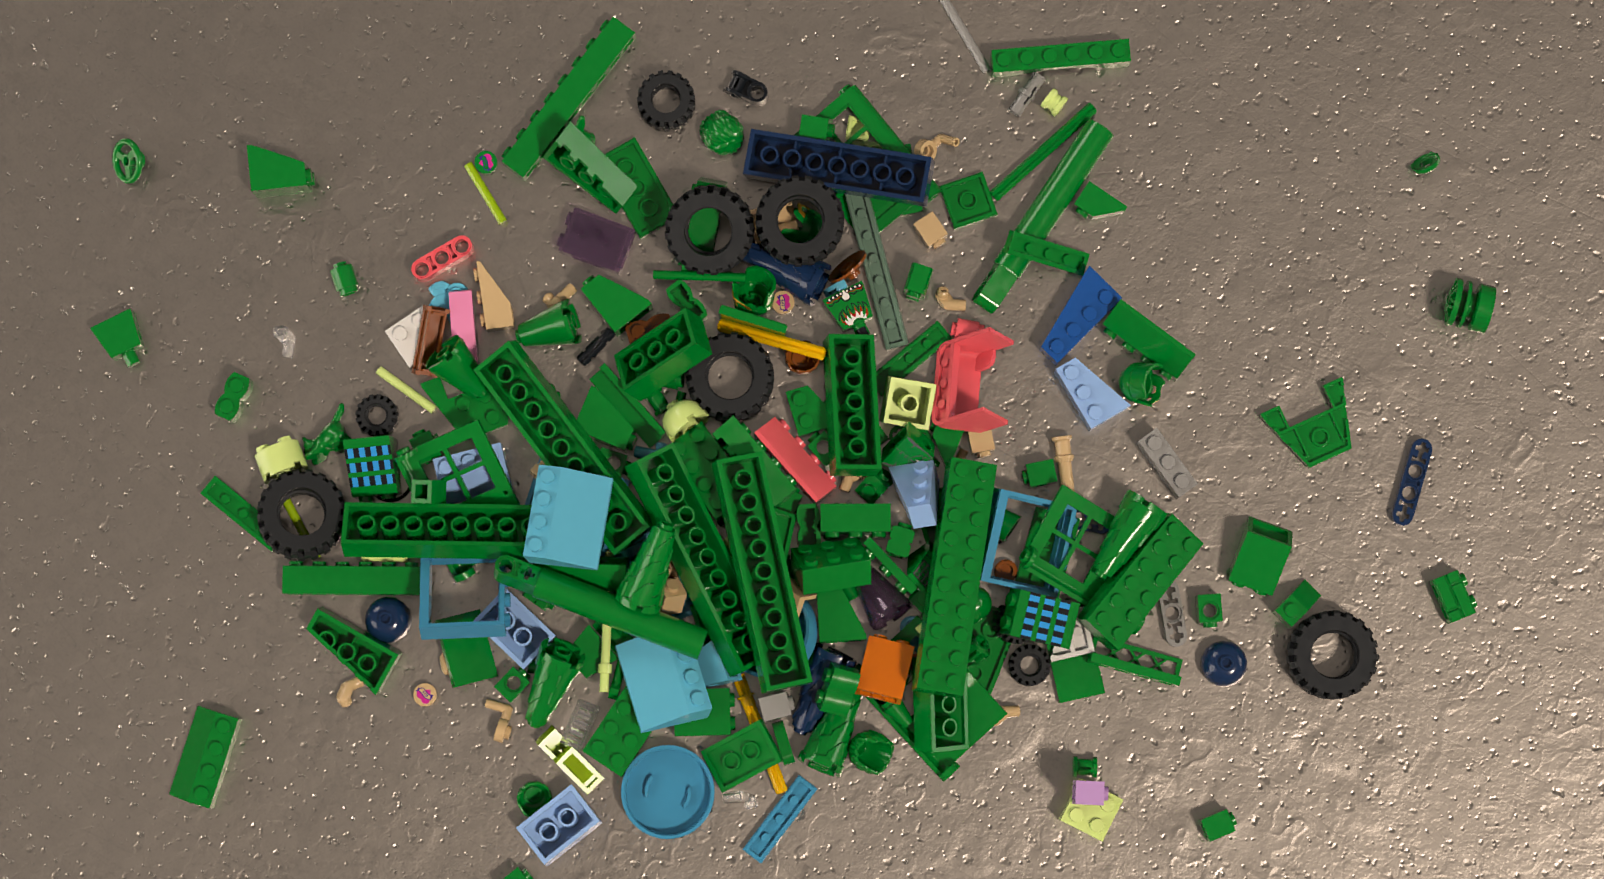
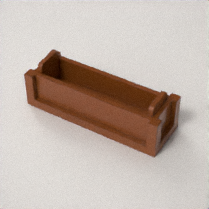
M423 305L411 373L438 378L429 372L426 368V363L434 351L439 353L441 350L446 317L450 313L449 309Z

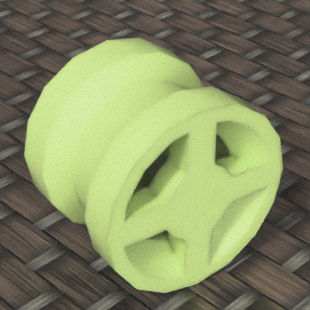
M1053 88L1040 106L1043 109H1049L1051 115L1055 117L1064 107L1068 98L1059 95L1058 90Z

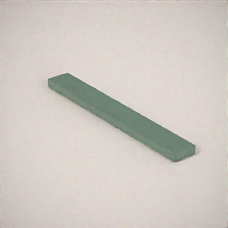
M845 194L859 250H864L867 254L863 265L886 350L909 345L871 198Z

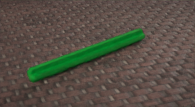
M1091 103L1084 106L990 191L993 199L999 201L1085 124L1088 119L1095 115L1097 112L1096 108Z

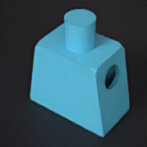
M712 640L702 647L698 663L706 687L743 680L741 673L729 676Z

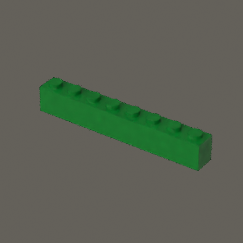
M614 16L610 21L607 19L599 29L601 33L596 39L593 37L585 47L587 49L582 57L579 55L571 65L573 67L568 75L565 73L557 83L559 85L558 89L554 93L551 91L543 102L545 105L541 111L537 109L529 120L531 123L527 129L522 128L515 138L517 142L513 147L508 146L501 156L503 157V165L524 181L530 176L562 131L574 119L635 40V32Z

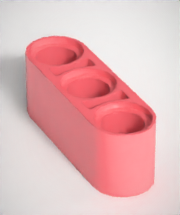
M463 235L457 236L417 259L412 264V274L420 282L430 281L469 258L474 252V246L468 237ZM460 242L468 243L469 247L466 252L460 253L457 251V245ZM442 253L449 256L445 264L437 263V257ZM421 265H426L429 268L428 273L424 276L417 275V269Z

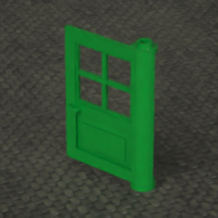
M848 84L839 91L840 96L816 115V117L834 120L849 107L864 127L845 142L846 144L853 143L868 130L884 150L912 154L856 85L850 86ZM799 131L796 132L794 135L799 136ZM834 133L833 139L836 142L843 143L840 140V138ZM933 179L931 181L928 203L942 192ZM835 193L842 203L845 219L854 229L845 194ZM871 198L879 232L883 231L912 205Z
M479 419L410 449L409 446H406L396 451L397 456L394 457V460L410 491L412 479H428L419 461L443 451L453 473L439 480H446L447 482L454 478L457 479L467 499L459 504L521 505ZM472 438L482 461L458 470L448 448ZM485 465L495 488L471 497L461 475ZM477 563L447 564L455 583L473 576L476 573L473 565Z
M1061 485L1028 547L1021 552L1019 556L1020 566L1086 606L1107 578L1104 580L1093 573L1095 570L1093 565L1083 583L1063 571L1076 548L1096 560L1098 555L1079 544L1091 520L1110 530V524L1115 516L1065 485ZM1067 505L1087 516L1074 540L1055 529ZM1052 533L1071 544L1059 568L1039 557ZM1145 618L1132 634L1139 632L1145 622Z
M917 615L891 641L904 640L910 642L916 635L920 639V634L915 628L922 623V619ZM858 663L855 668L860 672L862 665ZM910 668L908 672L910 677L907 678L905 687L913 680V671ZM967 669L968 735L970 748L1008 713ZM866 697L915 750L914 720L903 729L900 724L882 711L883 708L880 705L883 701ZM968 749L936 753L916 751V753L944 782L960 767L956 760Z

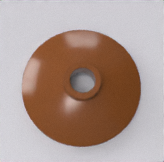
M860 250L848 256L835 267L828 280L831 283H836L847 278L850 281L855 279L860 274L859 268L866 258V252Z

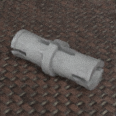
M1033 72L1025 86L1018 90L1019 94L1008 110L1015 116L1020 117L1030 101H1034L1036 98L1035 94L1046 79L1039 73Z

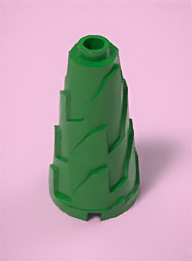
M1128 489L1110 524V530L1100 546V551L1093 565L1095 568L1093 573L1104 580L1107 577L1111 578L1122 565L1129 561L1136 550L1143 546L1153 531L1157 530L1168 515L1152 502H1148L1141 495Z
M661 520L660 523L652 526L646 541L643 542L635 560L631 562L623 581L617 588L615 599L623 606L636 611L637 607L643 608L641 612L643 614H657L660 612L669 576L668 568L675 539V529L672 523Z
M546 638L540 644L525 717L531 727L540 728L546 725L561 698L569 689L574 677L583 667L586 658L585 654L580 656L581 649L569 641L554 638L553 643H548L549 638Z
M853 695L852 704L846 717L825 712L819 724L810 735L804 749L800 751L798 760L801 763L808 759L810 760L807 765L808 767L834 777L835 773L837 777L841 776L848 754L849 742L854 730V722L862 701L860 699L861 695Z

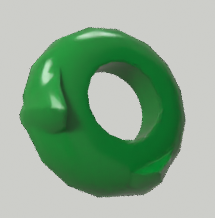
M1431 151L1417 158L1411 164V168L1417 174L1429 173L1439 165L1440 156L1438 153Z

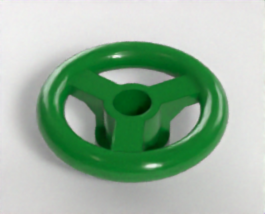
M129 138L120 139L113 149L112 162L117 177L126 184L135 183L139 179L142 168L145 165L144 154L140 151L138 145ZM124 145H128L132 149L128 154L120 151ZM119 160L122 161L125 167V174L121 170Z

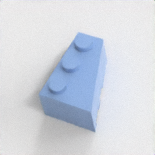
M1076 357L1054 371L1088 431H1091L1131 406Z
M934 460L888 467L895 490L899 495L913 529L937 525L940 480Z

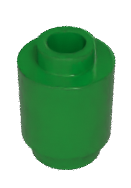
M346 261L334 264V269L330 270L336 292H339L341 297L357 293L358 282L352 264H347Z

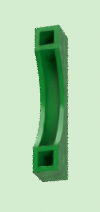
M1129 39L996 49L991 50L990 60L992 78L1064 68L1129 67L1131 55Z

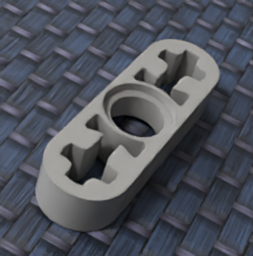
M1173 582L1170 588H1174V592L1171 593V600L1176 598L1177 603H1169L1164 606L1163 601H1168L1167 594L1164 593L1159 599V606L1166 642L1172 647H1179L1186 642L1187 632L1179 587ZM1175 607L1178 610L1179 615L1176 620H1169L1166 617L1167 608ZM1180 621L1181 626H1176L1177 633H1182V638L1179 639V643H1175L1174 639H1170V635L1174 633L1173 627L1168 629L1167 624H1175Z

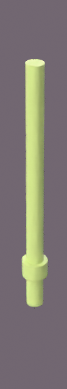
M605 552V557H615L612 552ZM602 624L601 663L598 664V673H600L599 692H609V674H612V664H610L611 627Z

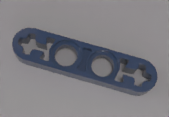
M1426 439L1414 441L1409 449L1391 512V519L1398 526L1408 525L1414 517L1432 454V445ZM1421 443L1427 449V453H1422L1420 460H1425L1424 464L1420 461L1411 460L1412 457L1415 459L1418 457L1419 451L1415 447L1420 446ZM1411 465L1420 467L1421 474L1418 478H1413L1409 475ZM1405 487H1411L1414 490L1415 496L1412 500H1407L1403 497L1402 491ZM1399 501L1404 504H1412L1411 508L1406 507L1405 515H1408V519H1403L1402 522L1399 521L1400 517L1396 516V513L1401 512L1403 509V505H1399Z

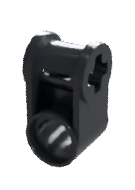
M733 70L731 73L733 76L723 91L736 99L743 100L754 106L766 104L769 98L766 86L742 72ZM760 89L764 92V95L760 99H755L751 96L753 91Z

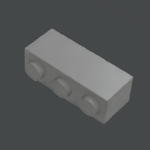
M1158 428L1136 443L1176 500L1198 485Z
M786 692L759 698L764 723L792 716L791 711L795 710L792 695L787 696Z

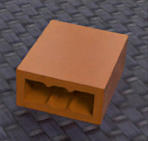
M880 634L869 635L860 670V681L855 694L900 705L915 646H911L909 642L904 640H897L896 642L887 640L886 636Z

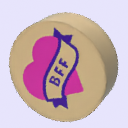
M779 291L774 294L773 310L782 315L790 313L794 308V297L787 291Z
M422 683L415 688L413 697L418 705L427 707L436 701L437 691L431 684Z

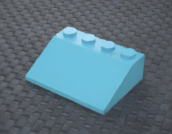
M539 465L523 557L529 563L598 570L614 479L564 467Z
M638 637L615 646L641 733L708 718L712 705L698 660Z

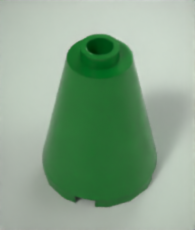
M569 299L562 300L520 323L518 330H515L518 343H522L525 347L575 345L581 343L582 334L578 335L577 328H580L581 325L573 303L568 304Z
M455 335L441 344L443 349L439 353L433 352L426 363V368L429 372L471 398L483 397L488 392V389L473 370L478 366V363L461 337Z

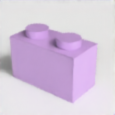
M1073 780L1072 804L1104 806V801H1108L1109 788L1105 787V782Z

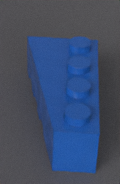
M1089 266L1039 350L1056 366L1117 305L1122 297Z

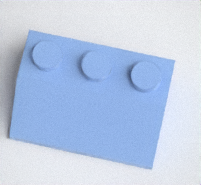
M501 442L491 444L513 488L503 444ZM477 448L451 454L458 470L482 461ZM446 456L433 459L437 480L453 473ZM485 465L461 475L471 497L495 488ZM456 478L446 482L445 504H455L467 500Z
M507 589V593H510L511 607H506V613H510L511 627H506V636L490 638L524 670L537 658L541 642L549 638L548 643H552L554 638L558 636ZM498 595L473 622L498 621Z
M571 784L517 826L516 829L542 863L549 866L603 822Z

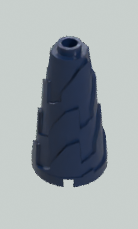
M755 242L752 243L751 248L743 259L750 266H760L769 270L774 275L778 286L792 293L794 297L811 307L815 305V302L811 299L818 300L828 282L829 274L825 273V269L831 270V265L822 261H818L811 266L802 265V267L783 264L780 260L771 257L770 253L761 244H755Z
M816 643L808 662L813 682L801 686L798 694L800 697L792 716L793 730L805 736L807 732L811 733L817 727L825 713L820 711L816 705L817 703H815L816 692L824 684V681H822L824 669L828 668L831 662L855 668L857 661L853 660L854 658L832 647H828L827 650L823 649L824 644Z

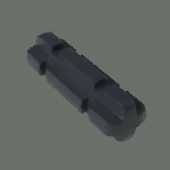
M605 327L601 331V335L597 336L585 348L586 350L577 356V360L583 366H586L591 361V358L595 357L607 345L606 342H610L615 337L614 332L610 328Z

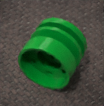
M1456 278L1447 295L1444 323L1451 326L1456 318V328H1461L1465 319H1468L1469 331L1484 334L1492 317L1496 299V287L1481 283L1476 291L1473 292L1472 281L1468 280L1463 289V279Z

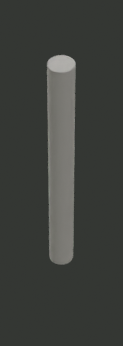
M939 0L984 74L989 72L991 67L951 1Z

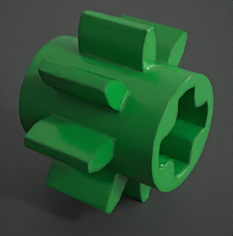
M972 634L968 662L972 663L975 661L979 664L990 654L987 651L989 643L983 636L977 635L975 637Z

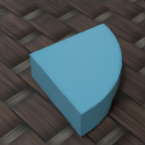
M842 280L826 288L823 293L827 298L846 289L848 286L845 280Z

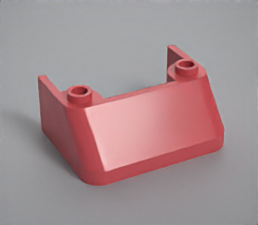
M987 327L945 341L940 345L936 357L934 381L936 391L932 408L933 424L944 429L982 433L1008 425L1007 419L985 407L978 408L981 371L989 369L994 364L996 350L1014 345V340L991 327Z

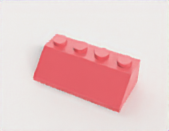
M774 417L755 431L754 437L781 464V468L791 475L796 481V485L812 503L819 504L837 487L834 484L837 481L836 478L830 476V471L824 472L819 467L821 464L820 460L813 453L809 455L803 449L806 446L805 443L798 436L794 438L788 432L791 428L782 418L778 421Z

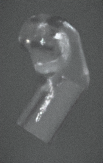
M283 325L276 326L273 329V336L278 338L283 344L281 357L293 358L296 342L295 336L288 327Z
M741 790L723 793L725 804L745 802L744 807L746 810L757 808L756 801L758 799L753 794Z

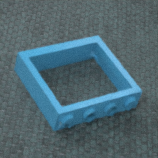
M994 488L980 581L1057 598L1059 590L1045 582L1044 587L991 576L1008 498L1048 508L1052 503L1051 500ZM1067 505L1059 519L1057 530L1073 539L1072 530L1073 525L1077 522L1075 518L1077 510ZM1055 535L1049 563L1059 568L1071 544Z
M420 559L419 630L421 640L506 636V627H511L510 613H506V607H511L510 593H507V587L509 586L499 583L498 621L431 623L432 565L495 563L497 559ZM507 567L499 568L502 572H507Z

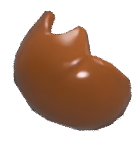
M790 351L785 353L787 367L798 375L810 374L816 370L820 363V360Z

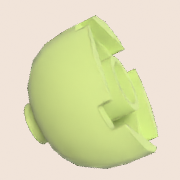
M683 399L680 401L674 400L667 405V411L663 416L662 423L664 431L672 443L701 421L704 425L708 422L707 416L709 414L699 406V402Z

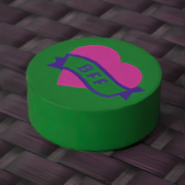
M482 151L475 157L474 164L479 173L489 175L497 169L498 160L492 152Z

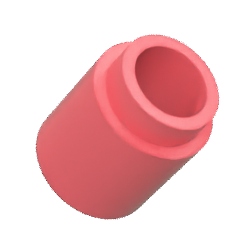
M958 318L957 322H952L950 335L957 338L984 329L985 325L980 324L978 321Z

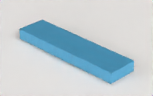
M798 775L742 850L759 863H762L816 792L817 788Z

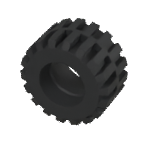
M661 70L656 75L652 73L649 75L648 80L645 79L642 82V87H639L637 103L641 117L650 127L653 126L658 131L664 129L665 132H670V129L678 130L680 129L679 126H685L688 123L687 120L692 118L693 110H695V95L689 81L686 78L684 79L680 73L674 74L670 70L667 73H663V70ZM661 90H673L679 95L680 104L674 111L662 113L654 108L653 98Z

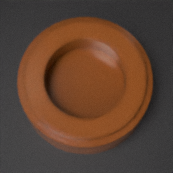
M1001 560L994 568L995 577L1014 580L1017 576V566L1011 560Z

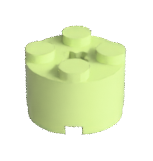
M284 436L279 438L276 444L271 446L265 444L255 449L257 452L255 460L265 484H268L272 479L277 480L279 475L284 472L289 474L294 469H299V472H301L300 469L302 467L305 470L308 468L298 440L291 439L290 436Z

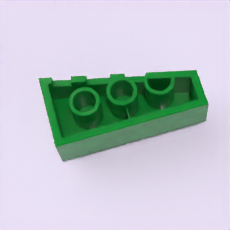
M571 121L543 156L547 162L615 214L623 207L637 188L632 179L626 176Z
M700 177L697 180V184H692L691 190L701 185L708 186L709 184L727 188L728 182ZM705 208L696 212L690 219L688 234L692 243L697 248L709 252L715 250V238H717L721 211ZM678 263V265L682 266L681 271H689L685 269L682 263Z
M732 416L712 435L729 457L762 451L774 508L778 509L797 492L795 488L797 483L789 473L783 474L779 469L782 467L781 464L773 456L770 458L764 452L766 450L765 446L758 439L754 440L752 438L750 429L743 422L740 423Z
M323 606L317 608L306 628L343 665H346L360 681L366 684L375 695L382 691L403 653L391 645L372 637L370 633Z

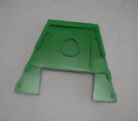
M434 378L420 384L455 429L479 419L486 434L509 425L508 415L489 390L481 398H471L463 393L448 399L441 378Z
M1342 377L1322 386L1332 408L1289 427L1280 406L1260 414L1261 419L1308 468L1352 449L1346 411V397L1344 394V380Z

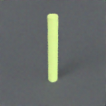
M382 366L376 371L377 375L431 414L437 408L435 404Z

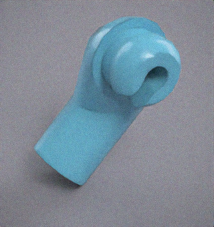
M657 442L655 449L636 446L634 457L643 458L667 446V444Z

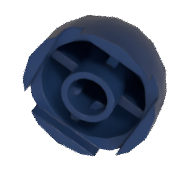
M383 597L377 599L366 611L365 625L367 631L379 641L385 643L399 641L407 635L411 628V613L406 604L397 598Z
M1219 641L1212 643L1205 649L1200 667L1203 676L1208 682L1216 686L1228 687L1235 685L1244 677L1247 671V658L1244 651L1237 644L1231 641Z

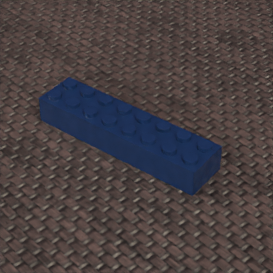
M751 129L743 174L747 179L778 183L783 178L789 179L791 176L796 175L798 177L810 176L814 180L823 181L835 193L927 207L935 161L929 156Z

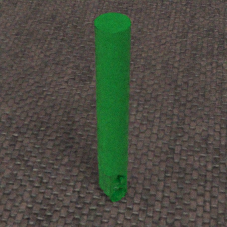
M1088 119L1014 231L1046 240L1113 139L1114 135L1107 128L1094 120ZM1005 245L993 261V267L972 297L974 303L990 314L999 307L1015 281L1020 279L1031 260L1003 252Z
M502 555L495 562L493 574L495 580L499 583L528 593L541 601L698 660L709 631L705 628L663 612L643 614L641 613L643 608L639 607L636 608V611L631 610L620 604L615 599L616 596L613 593L545 567L540 568L509 555ZM508 567L511 571L502 572L499 568Z

